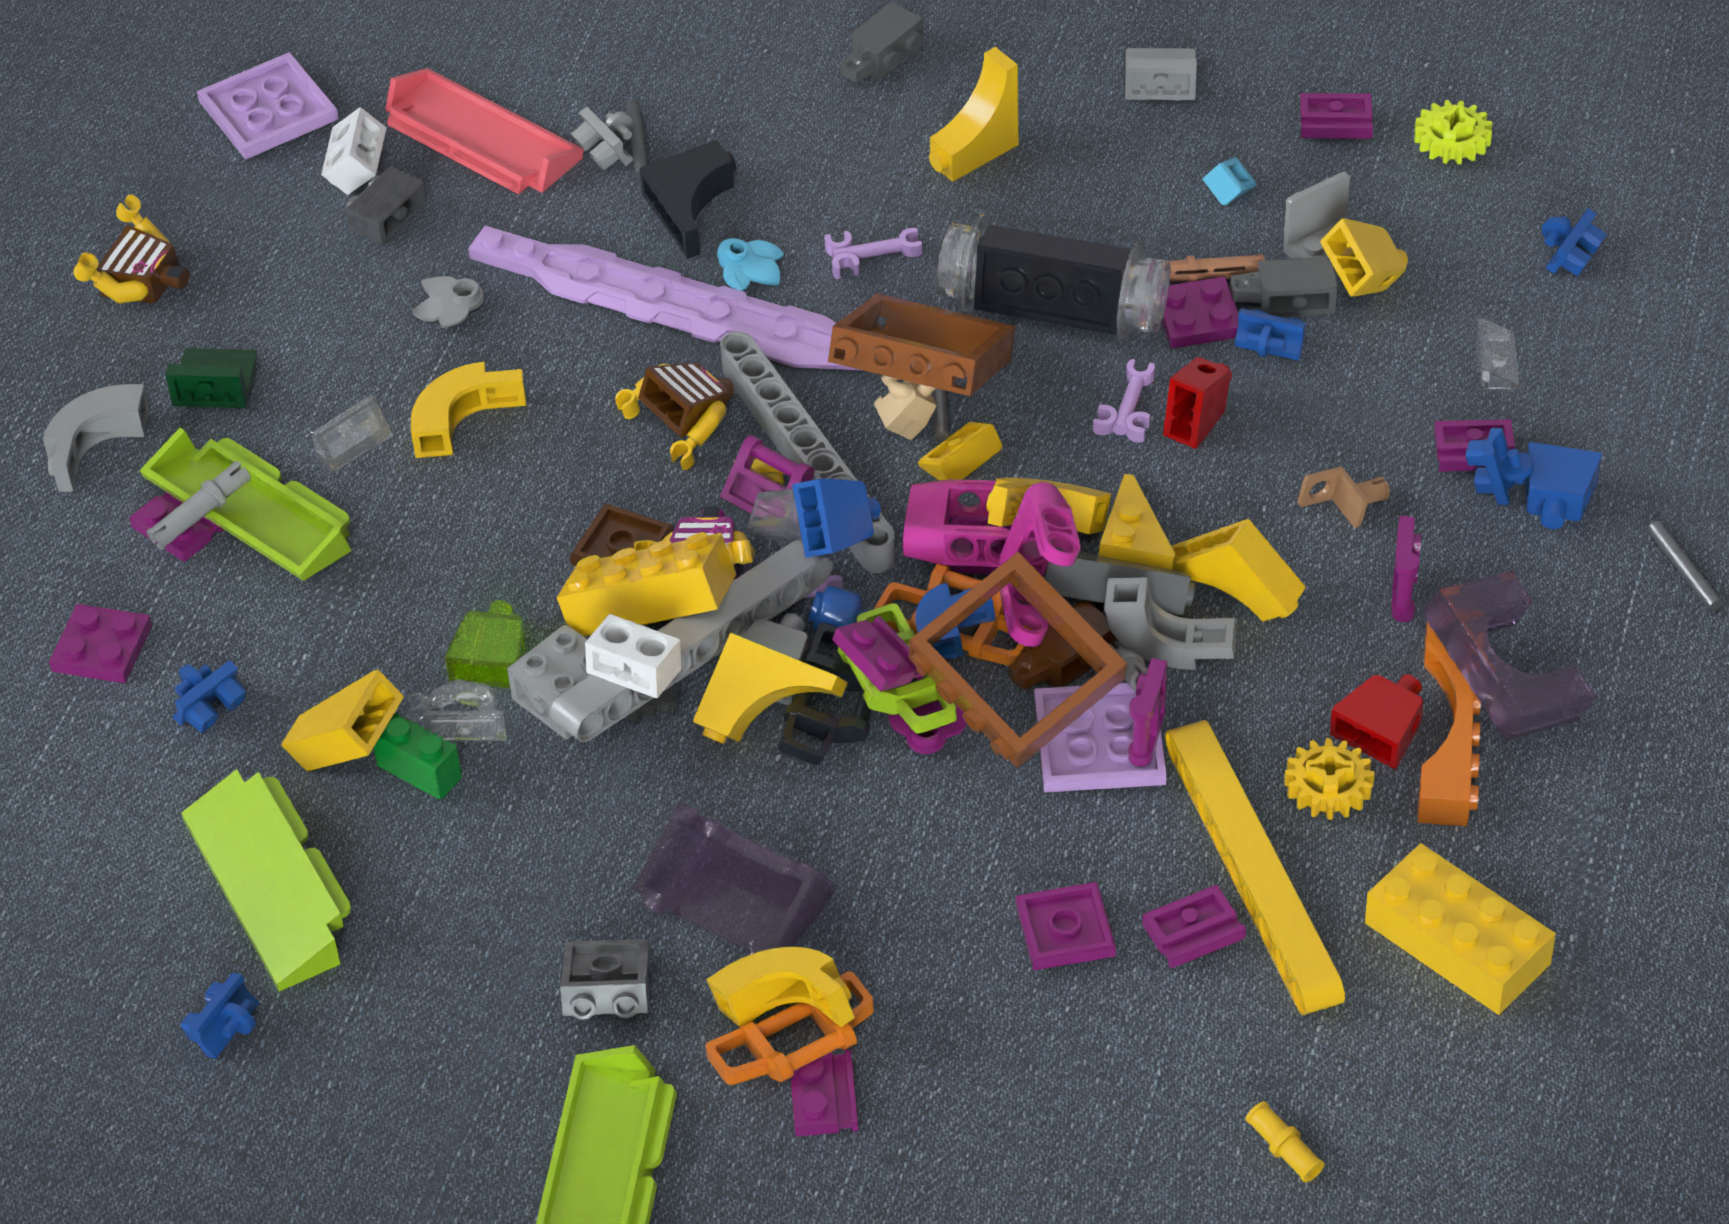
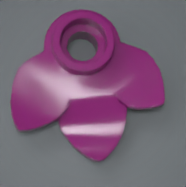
M937 700L912 710L917 716H926L943 710V707ZM955 705L957 713L955 722L924 733H915L899 714H889V723L892 729L905 736L908 746L920 754H932L941 750L946 744L947 738L960 734L967 726L963 718L964 712L957 705Z

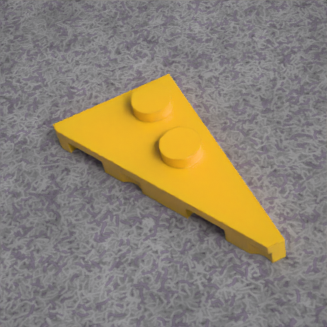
M1124 474L1100 542L1098 556L1173 570L1174 550L1134 475Z

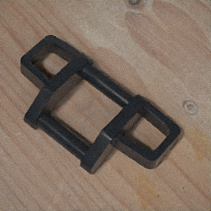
M826 623L818 625L813 634L808 652L803 655L802 662L834 674L848 682L845 691L861 692L853 717L837 719L809 708L808 705L812 692L795 694L792 704L787 706L784 714L785 725L778 748L783 753L813 765H819L822 762L831 743L865 741L871 727L868 722L871 709L863 698L864 690L850 665L817 653L821 640L836 644L832 639L837 628ZM793 727L824 739L821 748L814 749L794 741L791 738Z

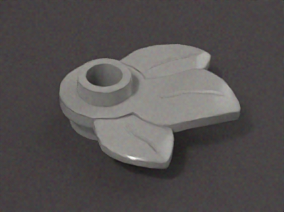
M440 276L424 279L421 281L422 287L429 295V298L415 307L412 312L414 316L423 321L434 322L439 320L442 328L452 327L463 322L468 317L470 311L482 304L484 300L483 290L476 281L468 278L456 280L451 276Z

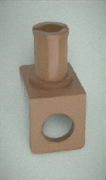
M1341 466L1306 475L1302 482L1297 503L1300 507L1333 500L1352 526L1357 528L1362 524L1367 504L1388 500L1390 488L1388 482L1384 481L1382 476L1355 483ZM1327 481L1325 487L1320 492L1310 494L1315 484Z

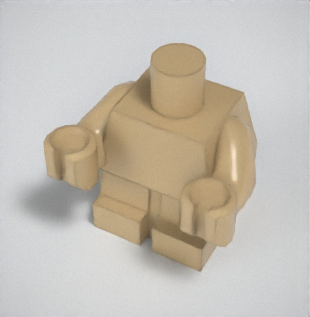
M883 375L881 380L888 387L889 393L885 397L880 396L874 402L878 414L886 429L912 440L927 425L937 406L931 395L936 388L909 381L901 383L898 382L900 379Z

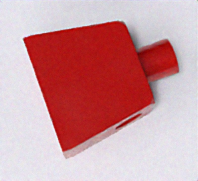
M1196 357L1170 378L1163 436L1197 449L1226 409L1229 382L1232 379V372L1228 366Z
M1409 674L1403 675L1397 683L1380 675H1373L1332 708L1330 735L1341 741H1347L1348 745L1355 749L1360 748L1368 756L1396 769L1422 722L1424 701L1418 696L1422 691L1420 682Z

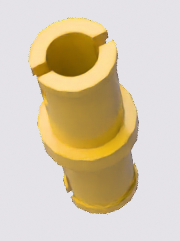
M1265 1101L1258 1103L1249 1111L1245 1121L1252 1125L1270 1145L1269 1151L1277 1158L1282 1157L1300 1176L1303 1182H1310L1320 1174L1325 1163L1300 1139L1301 1133L1295 1126L1288 1127Z

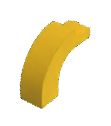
M478 362L450 370L432 381L417 398L411 413V436L415 458L453 455L454 430L462 419L474 412L484 409L526 406L522 369L486 372L485 362Z
M996 478L994 489L988 496L987 511L989 512L987 523L1000 527L1013 524L1027 489L1036 483H1051L1058 488L1071 507L1077 531L1093 534L1105 530L1111 493L1048 480Z
M781 947L760 951L727 965L706 979L719 1010L739 1027L752 1022L772 1008L789 1003H806L815 1006L840 1027H843L855 1018L848 1002L852 999V995L848 987L841 980L833 958L817 950L803 947Z

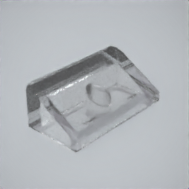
M1478 318L1476 342L1481 389H1519L1514 332L1486 319Z
M372 395L312 432L316 458L332 472L344 467L391 436L390 428L376 399Z
M503 710L423 711L422 716L425 730L431 729V734L437 733V736H443L444 740L507 741L509 720Z

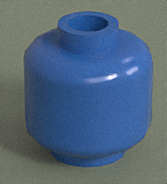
M829 585L823 592L816 591L807 621L813 622L814 632L820 623H826L838 628L856 623L857 616L868 612V610L861 609L862 597L860 594Z

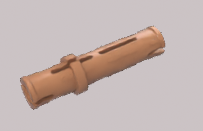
M1263 254L1195 259L1193 255L1186 256L1185 260L1154 261V283L1192 282L1225 276V279H1231V276L1257 272L1258 261H1265Z

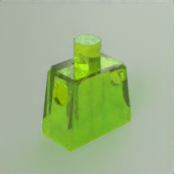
M496 600L490 604L488 612L470 611L466 613L445 654L449 683L510 688L507 668L525 655V634L522 617L512 614L513 607L508 602Z

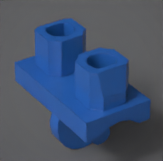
M1588 208L1574 228L1571 227L1569 218L1565 216L1561 218L1549 217L1544 222L1541 230L1546 245L1549 247L1554 245L1560 246L1545 267L1547 270L1555 274L1561 265L1576 276L1580 274L1592 256L1575 244L1577 243L1591 254H1594L1607 236L1606 233L1591 223L1597 213Z
M1242 308L1238 315V329L1234 346L1257 351L1258 356L1264 358L1271 354L1299 361L1302 354L1306 323L1296 318L1290 317L1286 319L1269 315L1265 311L1257 309L1252 311Z
M1491 428L1487 440L1469 441L1465 455L1468 466H1486V468H1477L1474 485L1477 493H1494L1497 505H1509L1508 491L1510 487L1515 483H1525L1526 478L1534 470L1531 456L1527 453L1518 452L1517 449L1509 450L1502 428Z
M229 660L213 673L206 664L198 670L189 664L180 668L179 675L182 682L175 687V691L181 697L175 701L178 712L173 715V719L180 726L188 721L193 727L203 733L218 720V713L209 704L218 698L230 711L243 703L246 691L236 679L238 667Z
M231 973L224 983L213 982L205 992L207 1005L201 1013L189 1012L181 1022V1028L188 1039L198 1043L206 1057L216 1059L236 1032L249 1034L256 1025L251 1013L258 1006L259 1002L247 990L242 974Z

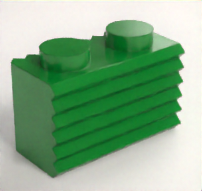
M399 713L393 714L374 746L376 765L435 798L443 799L462 779L456 743L450 744V740H444L443 736L438 737L437 733L431 734V729L425 730L424 726L419 727L418 723H412V719L406 720V717H400Z

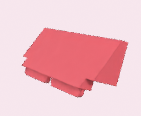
M429 68L391 78L385 109L390 113L387 120L388 126L518 195L528 186L543 193L583 158V148Z

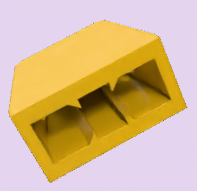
M1342 218L1320 240L1322 247L1351 297L1382 292L1388 289L1406 271L1408 263L1406 252L1396 248L1388 232L1383 227Z

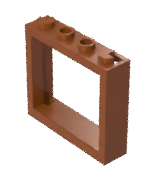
M876 293L833 326L828 362L971 396L1011 361L1016 326ZM879 317L887 318L886 326L878 324ZM968 377L966 387L955 385L956 378L964 379Z
M1019 552L1005 561L909 641V659L917 666L916 671L922 676L927 674L937 684L936 690L948 704L954 702L964 712L963 718L969 727L977 733L982 731L991 741L990 746L997 756L1001 754L1005 760H1009L1016 768L1020 767L1125 679L1127 663ZM1009 583L1097 672L1094 677L1021 737L1001 719L933 648L937 641Z

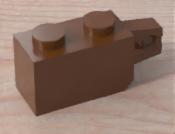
M1083 600L1073 607L1108 644L1111 643L1117 649L1114 644L1117 639L1111 632L1106 616L1087 600ZM1048 624L1041 644L1026 646V651L1009 665V677L1023 690L1042 681L1047 682L1051 687H1066L1091 670L1092 667Z

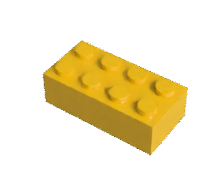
M701 532L691 535L686 540L671 543L670 540H663L651 545L647 549L635 551L634 548H626L609 557L599 558V556L593 555L583 558L577 563L572 574L566 580L565 585L557 596V601L566 624L583 637L591 636L609 614L639 625H645L718 610L737 574L722 533L707 535V533Z
M1422 843L1413 849L1367 893L1365 924L1498 1015L1552 962L1555 932Z

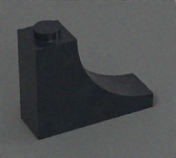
M717 140L639 168L642 195L687 259L700 254L698 227L695 224L699 213L717 195L734 187L733 172L736 171L734 157L730 151L725 152Z

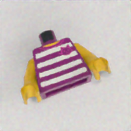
M716 506L704 508L701 517L681 518L674 531L670 532L663 539L675 543L684 541L689 536L701 532L707 533V535L722 533L737 574L734 580L740 577V564L752 563L756 556V552L746 535L741 531H736L734 520L730 517H725L724 511ZM651 540L634 542L635 551L647 549L657 542Z

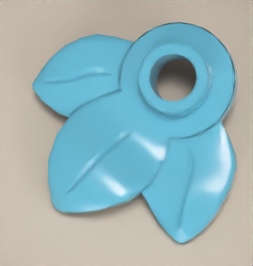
M737 238L726 239L720 243L717 257L721 267L724 269L723 278L731 288L744 292L748 288L750 281L773 286L779 285L780 271L776 262L784 256L783 251L779 247L763 240L745 242Z

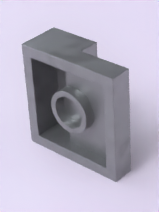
M649 939L565 942L560 983L562 1015L586 1020L600 1014H616L621 1018H630L637 1013H648L650 992Z

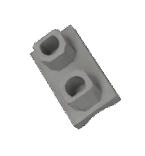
M587 106L579 112L584 123L573 131L571 135L585 152L599 140L601 141L589 153L604 171L618 159L625 166L633 161L632 156L623 148L621 141L622 139L628 140L632 136L633 120L626 112L608 113L605 116V124Z

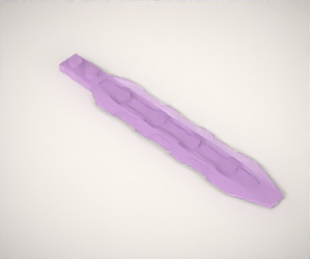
M489 226L483 227L468 248L470 259L532 277L551 294L582 304L589 302L625 313L626 317L645 323L655 322L692 333V337L712 343L721 342V339L728 333L735 331L744 332L753 338L768 360L795 368L859 370L828 362L832 328L836 322L821 314L790 305L786 307L747 296L746 292L726 286L716 287L683 277L679 272L662 267L652 268L619 258L615 253L588 245L546 244Z

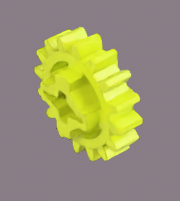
M1445 100L1444 106L1440 107L1438 104L1432 103L1431 111L1422 109L1420 118H1416L1414 141L1415 143H1420V152L1430 151V159L1440 156L1445 164L1450 159H1455L1457 164H1462V158L1467 157L1469 160L1475 161L1476 153L1484 155L1486 153V146L1491 145L1492 121H1487L1486 112L1477 113L1476 105L1466 108L1464 107V101H1459L1457 105H1452L1449 100Z

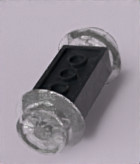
M982 213L973 226L959 223H951L948 226L939 255L937 291L939 295L960 299L962 310L967 315H972L975 310L1114 334L1117 335L1120 343H1125L1134 330L1149 333L1158 332L1167 303L1171 267L1169 260L1148 257L1143 240H1136L1132 249L992 225L990 215Z

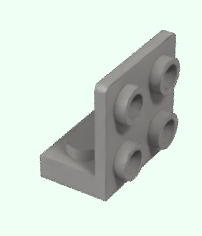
M1127 48L1125 100H1195L1197 69L1195 49Z
M1345 171L1326 178L1322 182L1303 191L1296 192L1286 199L1283 252L1290 259L1328 257L1320 240L1342 218L1348 219L1350 176Z
M563 625L507 669L512 699L564 739L568 740L572 735L551 721L549 716L550 709L558 696L591 674L586 673L585 642L587 639L570 626Z

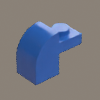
M943 583L928 591L916 609L915 621L917 631H921L972 588L950 596L947 583ZM992 597L933 645V648L945 660L964 656L959 634L960 628L996 620Z

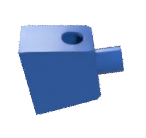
M1529 442L1527 454L1533 460L1534 470L1526 478L1525 482L1526 511L1530 514L1541 516V524L1548 529L1561 528L1564 524V519L1571 521L1581 520L1598 483L1602 453Z
M822 478L792 484L805 558L835 553L872 537L874 533L872 520H876L880 516L881 507L876 498L867 496L866 485L862 481Z

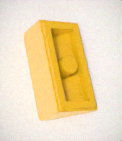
M968 422L922 457L918 465L939 481L964 479L1001 451L1003 447L994 425Z

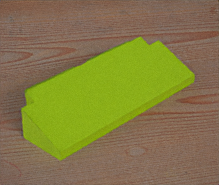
M179 428L139 470L144 478L184 503L201 489V484L205 480L209 479L212 481L231 466L234 461L240 462V470L244 467L251 476V481L246 482L227 497V503L221 508L216 506L204 517L302 581H305L352 551L345 539L350 535L347 530L350 524V517L345 511L297 481H290L284 486L280 483L282 475L276 467L230 438H223L218 442L210 439L199 451L194 447L186 431Z
M236 769L181 814L204 859L280 992L340 965L335 938L331 932L344 927L342 918L350 914L351 906L321 852L316 848L303 849L302 844L309 837L307 828L278 779L275 777L262 778L260 773L257 772L244 782Z
M635 1045L575 1056L536 1224H649L657 1189V1183L652 1178L653 1168L661 1164L664 1157L677 1091L671 1084H665L660 1076L654 1077L655 1068Z

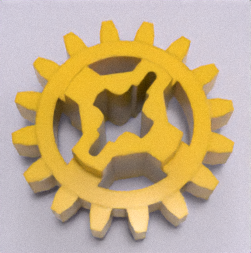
M1326 738L1325 746H1319L1312 740L1310 741L1308 751L1298 747L1296 748L1295 758L1289 757L1287 760V770H1285L1284 786L1288 787L1287 796L1289 799L1297 798V808L1299 810L1307 806L1311 807L1312 817H1316L1320 811L1326 812L1328 820H1332L1334 812L1338 811L1345 818L1349 817L1350 807L1360 811L1363 809V800L1371 799L1375 775L1374 771H1370L1371 760L1370 758L1361 759L1362 750L1360 748L1352 751L1347 750V741H1342L1339 746H1333L1331 738Z

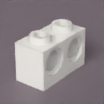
M361 107L332 127L321 175L347 195L373 178L377 172L387 127Z
M612 614L606 617L585 642L586 673L654 698H658L681 670L680 639Z

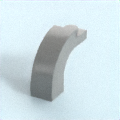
M144 384L113 385L90 391L69 402L52 418L44 432L43 441L48 456V473L50 476L55 477L58 492L74 491L80 461L87 450L95 444L115 437H145L150 408Z
M1148 577L1108 578L1104 606L1106 619L1113 635L1128 650L1135 651L1147 661H1151V658L1167 661V667L1196 670L1197 659H1234L1237 631L1235 618L1188 619L1177 617L1165 612L1154 602L1150 592Z

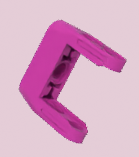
M948 479L912 484L904 523L903 555L940 565L999 567L1001 554L994 552L991 544L996 540H1006L1010 530L996 526L948 525L949 519H952V516L989 517L987 500L990 492L994 489L996 481ZM965 492H971L979 497L980 502L976 506L967 507L961 504L959 496ZM958 538H965L971 541L973 548L969 552L961 553L954 550L951 543Z
M1048 482L1036 483L1025 492L1000 555L1001 566L1015 553L1019 552L1043 577L1049 562L1059 566L1073 565L1080 551V541L1071 507L1058 488ZM1055 547L1061 548V549H1063V550L1066 551V552L1060 551V550L1056 549ZM1010 583L1000 590V597L1010 636L1016 642L1025 646L1040 645L1047 631L1048 622ZM1017 600L1023 601L1029 605L1021 604ZM1022 625L1029 626V627L1033 628L1034 630H1029V629L1023 627Z

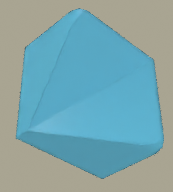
M1236 157L1219 163L1202 179L1222 205L1231 203L1257 185Z

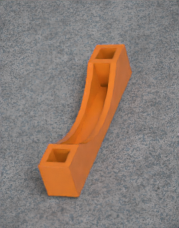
M1428 611L1424 667L1437 680L1446 694L1453 715V725L1447 739L1437 752L1421 766L1418 823L1467 826L1469 810H1477L1479 786L1471 785V778H1478L1480 754L1472 753V746L1479 747L1480 722H1473V715L1480 716L1481 691H1474V684L1481 685L1482 661L1475 660V654H1482L1483 631L1476 630V614Z

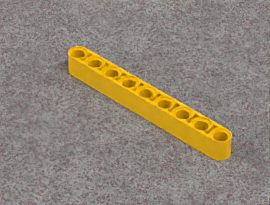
M1206 720L1167 730L1165 732V741L1170 758L1301 1015H1306L1344 1003L1345 992L1341 978L1211 726Z

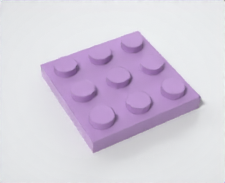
M290 52L197 91L200 104L245 160L339 119L337 108Z
M1119 683L1040 749L1044 793L1166 785V767L1161 731L1153 759L1148 765L1135 766L1128 759V748L1133 742V719L1130 717L1129 708L1131 699L1136 697V692L1128 683ZM1081 686L1034 689L1037 723Z

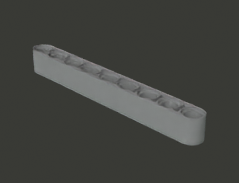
M738 331L726 334L720 342L723 374L732 381L734 390L781 455L798 464L804 462L813 467L815 474L812 480L827 478L857 481L753 338L747 333ZM880 512V516L876 520H872L874 529L872 537L849 547L862 567L872 573L887 572L895 564L894 531Z
M795 540L735 579L718 610L679 617L659 629L658 631L680 639L681 670L665 690L722 653L730 633L741 637L756 620L765 619L769 621L816 590L829 578L833 567L832 560L826 555L805 558L802 540ZM589 675L556 698L550 709L549 716L551 721L581 742H587L654 697L600 677Z

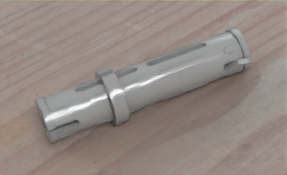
M234 461L231 466L212 481L209 479L205 480L198 492L146 531L154 544L158 542L157 548L160 550L165 549L169 543L216 506L218 508L224 506L227 503V497L246 482L251 481L248 471L244 467L240 470V462Z

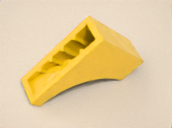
M997 47L984 52V62L980 78L965 106L951 122L930 137V164L937 172H941L952 182L1019 145L1018 64Z
M1249 519L1171 546L1175 552L1173 570L1186 572L1190 576V581L1204 583L1228 593L1247 606L1262 622L1276 617L1285 618L1292 614L1299 605L1297 600L1306 588Z
M730 633L692 722L704 727L702 735L724 744L728 737L740 742L744 732L756 716L776 701L790 695L805 692H823L842 697L848 682L834 674Z

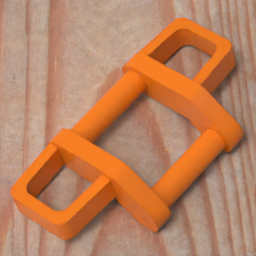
M936 564L932 571L927 591L895 582L889 583L874 609L889 605L896 599L919 604L928 591L943 583H947L948 587L964 591L975 587L982 580L950 571V567L947 565ZM999 591L992 597L996 620L980 624L974 636L960 632L959 634L962 649L968 651L969 656L1009 666L1026 651V646L1018 643L1013 650L990 646L999 630L1009 633ZM915 610L911 619H906L910 629L917 634ZM886 622L894 631L900 632L894 622ZM1022 625L1023 627L1029 630H1033V628L1029 626Z
M845 972L840 975L841 980L848 987L849 991L853 992L860 1004L852 1009L855 1018L843 1027H840L815 1006L797 1003L757 1024L750 1022L735 1031L707 1042L705 1045L707 1058L728 1085H735L766 1074L773 1080L783 1082L794 1076L793 1071L838 1048L845 1050L857 1044L853 1028L873 1014V997L853 972ZM808 1016H811L825 1034L824 1037L787 1056L775 1051L766 1039ZM745 1044L756 1058V1061L737 1067H730L725 1063L720 1054Z

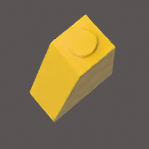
M379 669L374 670L299 715L281 746L307 772L368 756L404 696Z

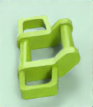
M894 603L857 616V622L867 620L869 623L874 622L875 617L878 616L885 622H894L900 631L896 634L908 646L910 639L916 635L910 629L899 606ZM838 647V653L843 662L850 665L863 688V698L871 710L891 715L899 714L915 733H924L956 721L955 704H948L936 690L937 684L927 674L922 680L880 692ZM937 700L943 707V710L926 716H917L912 710Z

